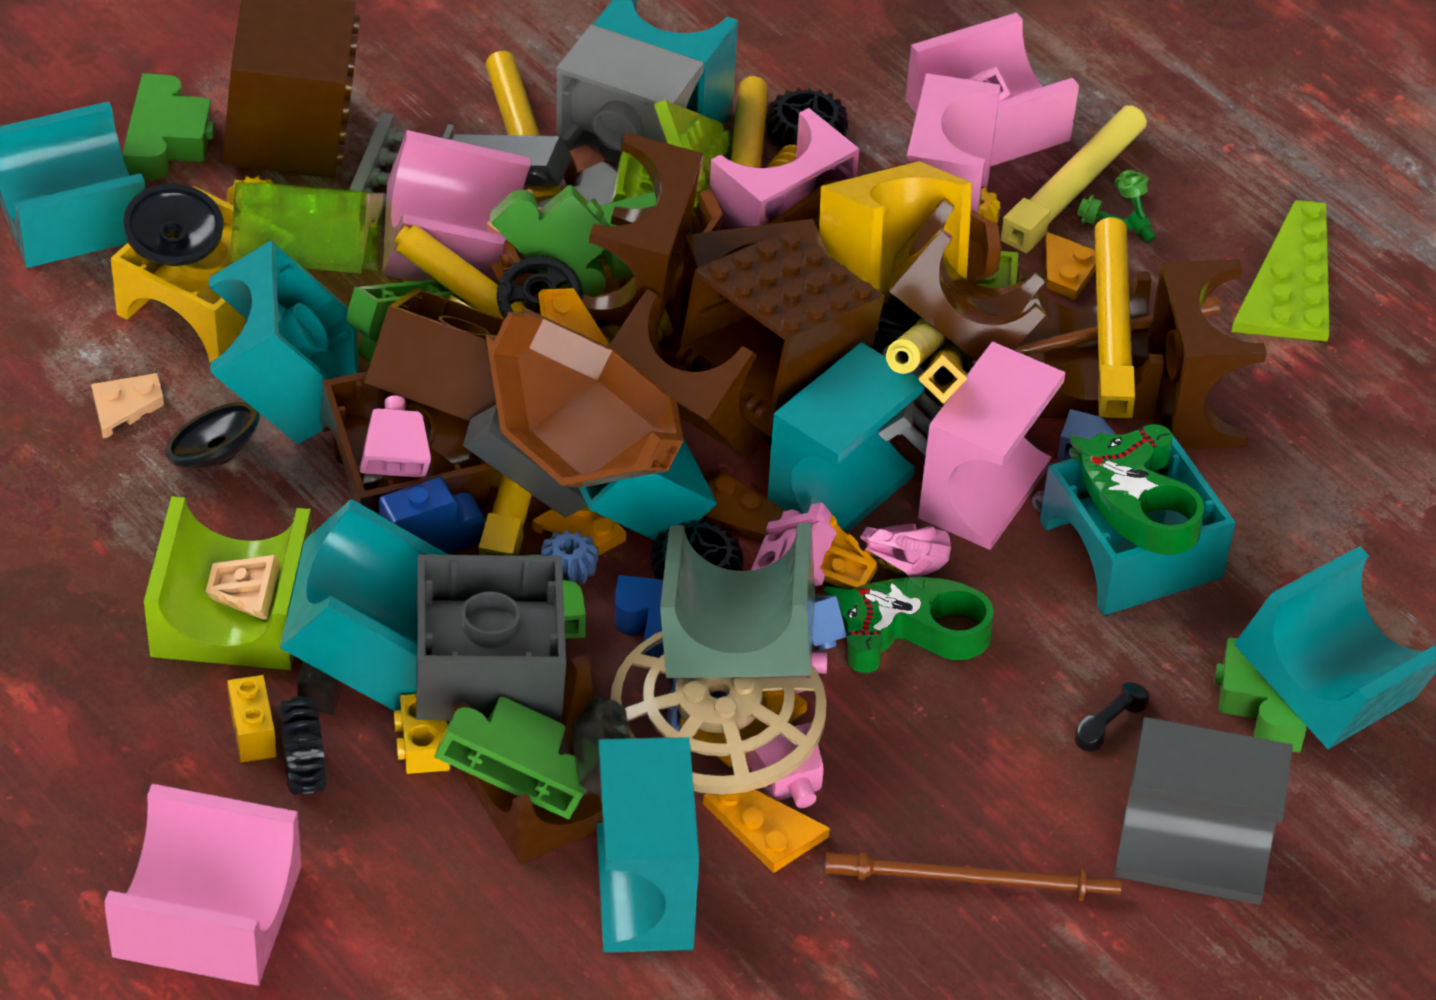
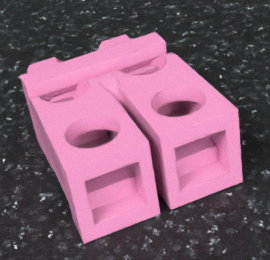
M820 502L812 504L808 513L801 514L799 511L791 509L783 511L780 520L768 522L766 531L769 534L763 539L752 570L769 566L788 552L796 537L797 523H812L815 586L822 585L825 574L820 567L825 551L830 549L831 542L837 534L829 524L832 516L831 512Z

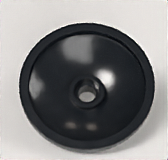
M161 184L140 192L130 201L124 213L123 230L129 245L143 258L161 265L182 266L198 262L216 249L223 234V217L218 205L204 192L182 184Z
M234 402L213 408L182 426L168 441L165 447V455L171 464L183 468H202L227 463L244 448L253 436L260 420V414L247 402Z

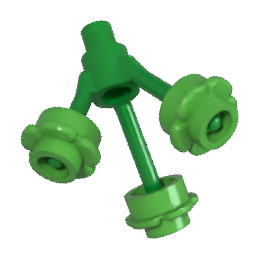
M1126 170L1115 180V188H1118V192H1120L1122 197L1131 198L1135 211L1126 219L1101 211L1102 201L1094 199V195H1091L1089 200L1083 198L1078 209L1077 216L1082 217V224L1087 222L1094 225L1098 217L1102 219L1113 217L1122 220L1128 230L1133 229L1136 235L1140 234L1146 243L1156 237L1150 227L1152 223L1145 215L1140 198L1141 195L1148 192L1147 182L1149 181L1141 172Z

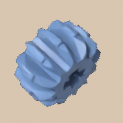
M566 529L562 535L553 532L551 539L544 540L540 556H562L563 580L578 581L585 584L588 577L594 576L598 562L597 547L594 546L592 537H583L581 530L575 534H570L568 529Z

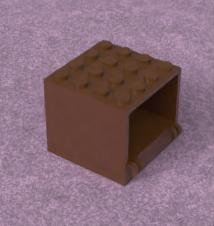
M241 0L230 72L223 164L236 165L241 170H249L254 167L335 178L336 165L342 166L345 147L338 146L345 145L358 36L352 34H358L360 16L354 15L355 2L342 0Z
M788 229L695 269L680 350L676 355V368L687 372L707 371L727 362L742 346L754 352L757 357L742 386L739 409L742 417L771 437L773 416L777 410L859 343L862 342L873 349L885 295L872 287L868 282L853 274L845 266L826 255L821 249L816 248L800 237L798 233Z

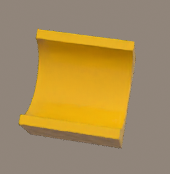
M918 161L821 186L820 237L829 257L884 294L883 303H886L893 295L889 290L894 255L945 197L954 204V209L944 226V230L952 236L944 251L954 270L967 280L972 182Z
M192 186L211 197L222 213V238L210 255L192 264L167 266L143 258L127 243L110 259L117 315L128 320L150 299L166 304L178 312L193 327L202 340L207 351L209 363H211L233 344L243 330L247 319L209 287V277L270 240L298 263L297 237Z

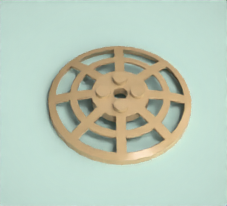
M661 631L640 643L626 657L616 673L611 689L610 713L612 726L618 739H636L629 729L627 722L647 714L651 723L665 738L690 737L691 752L711 756H730L734 775L717 776L692 772L695 792L711 794L742 793L763 788L782 780L797 770L812 755L824 730L827 700L823 683L812 664L810 678L790 676L768 678H677L676 692L654 697V688L658 675L660 673L666 674L664 654L660 658L644 655V653L663 642ZM631 665L650 669L644 682L643 701L622 709V685ZM783 690L784 702L779 715L762 705L763 691ZM794 690L815 691V715L811 728L806 735L789 723L794 709ZM715 691H722L728 696L717 699L710 694ZM676 706L680 715L686 720L680 731L675 730L668 724L659 710ZM755 718L769 726L758 735L741 740L739 730L749 725ZM699 729L711 733H724L726 743H708L695 740L693 737ZM779 734L797 746L790 754L778 762L763 769L749 772L745 753L766 745Z

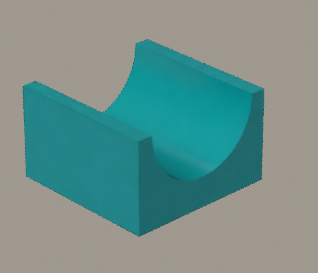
M612 0L593 25L704 62L703 74L693 89L686 109L723 123V126L733 115L738 20L726 17L718 25L704 31L674 33L653 27L640 18L637 14V0Z
M109 101L0 126V205L26 268L128 243L123 230L124 213L130 201L140 192L146 190L141 173L131 176L128 174L119 146L113 111Z
M270 240L209 277V287L247 319L243 330L233 344L221 356L210 363V373L296 444H300L322 431L320 424L322 381L359 373L357 330L347 323L346 316L349 307L276 243Z
M859 343L774 413L767 499L785 511L794 509L801 514L808 513L812 504L821 502L837 519V524L847 534L914 476L915 466L908 462L889 440L886 442L878 434V430L924 392L925 386L918 380L919 377L911 372L901 374L893 371L889 367L885 356L866 344Z
M1174 436L1172 438L1169 463L1164 468L1152 471L1192 487L1199 493L1204 503L1200 539L1193 548L1179 554L1164 555L1154 553L1133 544L1121 536L1097 509L1085 486L1081 465L1075 459H1068L1048 466L1040 523L1045 530L1071 523L1077 530L1087 548L1093 565L1097 584V608L1103 616L1224 578L1236 522ZM1156 510L1146 514L1152 521L1164 525H1178L1189 520L1183 514L1172 510Z
M350 499L303 542L280 648L391 710H400V695L417 694L416 598L418 555L448 554Z
M1361 546L1271 593L1234 643L1239 651L1327 749L1332 748L1414 700L1436 674V645L1422 651L1400 646L1389 639L1371 618L1362 593V572L1369 555Z
M690 737L599 740L603 823H597L596 833L603 952L694 950L699 851Z

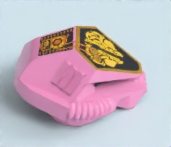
M911 523L880 529L866 527L860 536L861 540L867 543L865 551L885 569L901 578L922 577L939 570L949 561L951 551L950 537L946 531L935 529L933 526L916 529V524Z

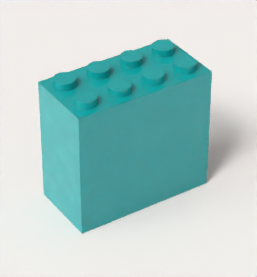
M684 436V441L667 472L588 487H579L589 510L655 541L659 533H667L670 525H680L682 522L690 524L693 520L697 523L717 502Z

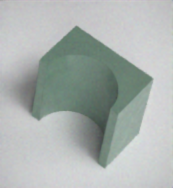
M797 523L796 537L788 552L773 564L751 571L728 570L709 563L697 554L690 545L685 534L684 525H670L660 604L666 678L811 676L815 607L812 523Z

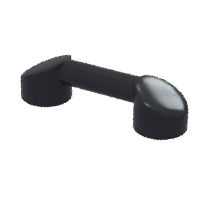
M1125 682L1122 686L1121 694L1097 715H1088L1079 722L1075 735L1077 746L1085 751L1100 749L1104 742L1106 725L1124 710L1129 712L1145 710L1149 701L1148 690L1137 683Z

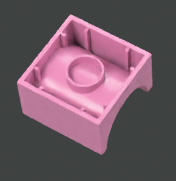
M1018 13L911 45L905 101L916 114L926 73L969 79L980 72L994 67L998 68L1011 95L1001 99L998 104L991 166L1071 141L1079 84L1073 78L1044 87L1041 85L1026 55L1022 31L1023 19Z
M926 73L907 152L906 164L920 161L972 182L971 210L978 213L982 186L987 187L1001 85Z
M808 108L799 113L795 161L778 167L754 168L734 163L722 155L711 159L709 189L712 190L723 212L720 230L767 225L828 180H847L857 177L859 148Z
M407 130L387 181L383 275L409 281L434 279L396 251L398 244L394 240L405 225L411 228L416 224L492 281L499 284L491 263L500 261V255H503L504 241L507 239L503 235L487 232L486 223L490 221V211L510 193L523 189L530 169V157ZM515 248L519 256V259H525V257Z
M992 342L968 373V379L951 395L929 424L918 518L991 550L1048 471V466L1051 465L1052 457L1034 447L1024 436L1064 383L1065 372Z
M152 784L147 795L148 814L144 844L133 881L126 894L109 891L104 902L112 957L259 986L302 867L298 812Z

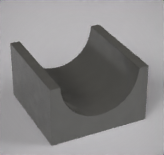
M418 555L416 720H451L453 717V705L465 700L472 709L479 711L488 719L499 697L503 696L555 721H562L566 672L562 556Z
M1144 717L1125 809L1114 877L1261 905L1276 822L1282 823L1293 744Z

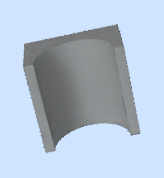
M591 24L557 67L556 136H560L569 152L585 144L595 146L618 169L625 132L667 143L654 103L667 100L686 108L693 89L703 74L704 62Z

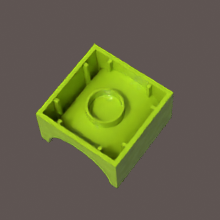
M171 496L144 598L150 657L291 670L294 656L281 649L280 645L303 542L312 534L311 509L297 508L292 525L278 536L265 540L246 541L229 538L208 529L190 512L185 497ZM275 555L281 563L267 619H260L216 602L205 592L213 563Z

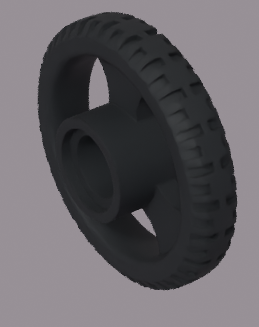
M531 256L529 259H521L519 262L511 265L499 281L497 287L499 311L505 319L508 312H514L510 306L511 304L523 302L525 308L541 315L539 299L534 298L533 295L538 294L542 289H556L563 284H568L570 288H574L582 300L583 289L580 279L571 267L569 268L567 264L553 257ZM546 270L548 272L547 275H531L526 279L523 286H519L514 282L519 276L530 271Z

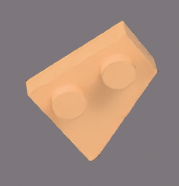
M157 373L91 384L103 438L113 435L112 429L126 421L130 425L141 419L144 414L151 413L164 406L163 394Z
M275 555L213 563L205 592L216 602L260 619H267L281 563Z

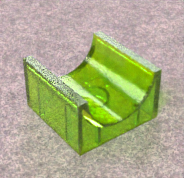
M236 182L230 262H236L272 240L306 269L363 273V269L378 270L384 193L263 182Z

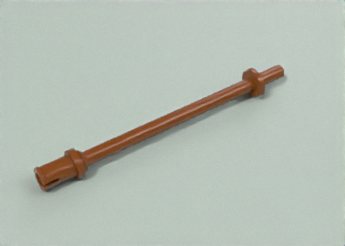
M1215 295L1208 297L1201 307L1205 318L1220 315V303ZM1152 314L1131 318V332L1149 328ZM1098 326L1023 343L1014 351L1028 356L1030 352L1041 353L1097 340ZM969 356L970 364L973 368L977 361Z
M826 851L824 874L857 876V880L865 881V877H870L872 874L1068 890L1077 891L1079 901H1084L1085 892L1121 895L1122 880L1086 877V868L1084 867L1080 868L1078 876L877 860L873 859L871 855H867V851H860L859 854Z

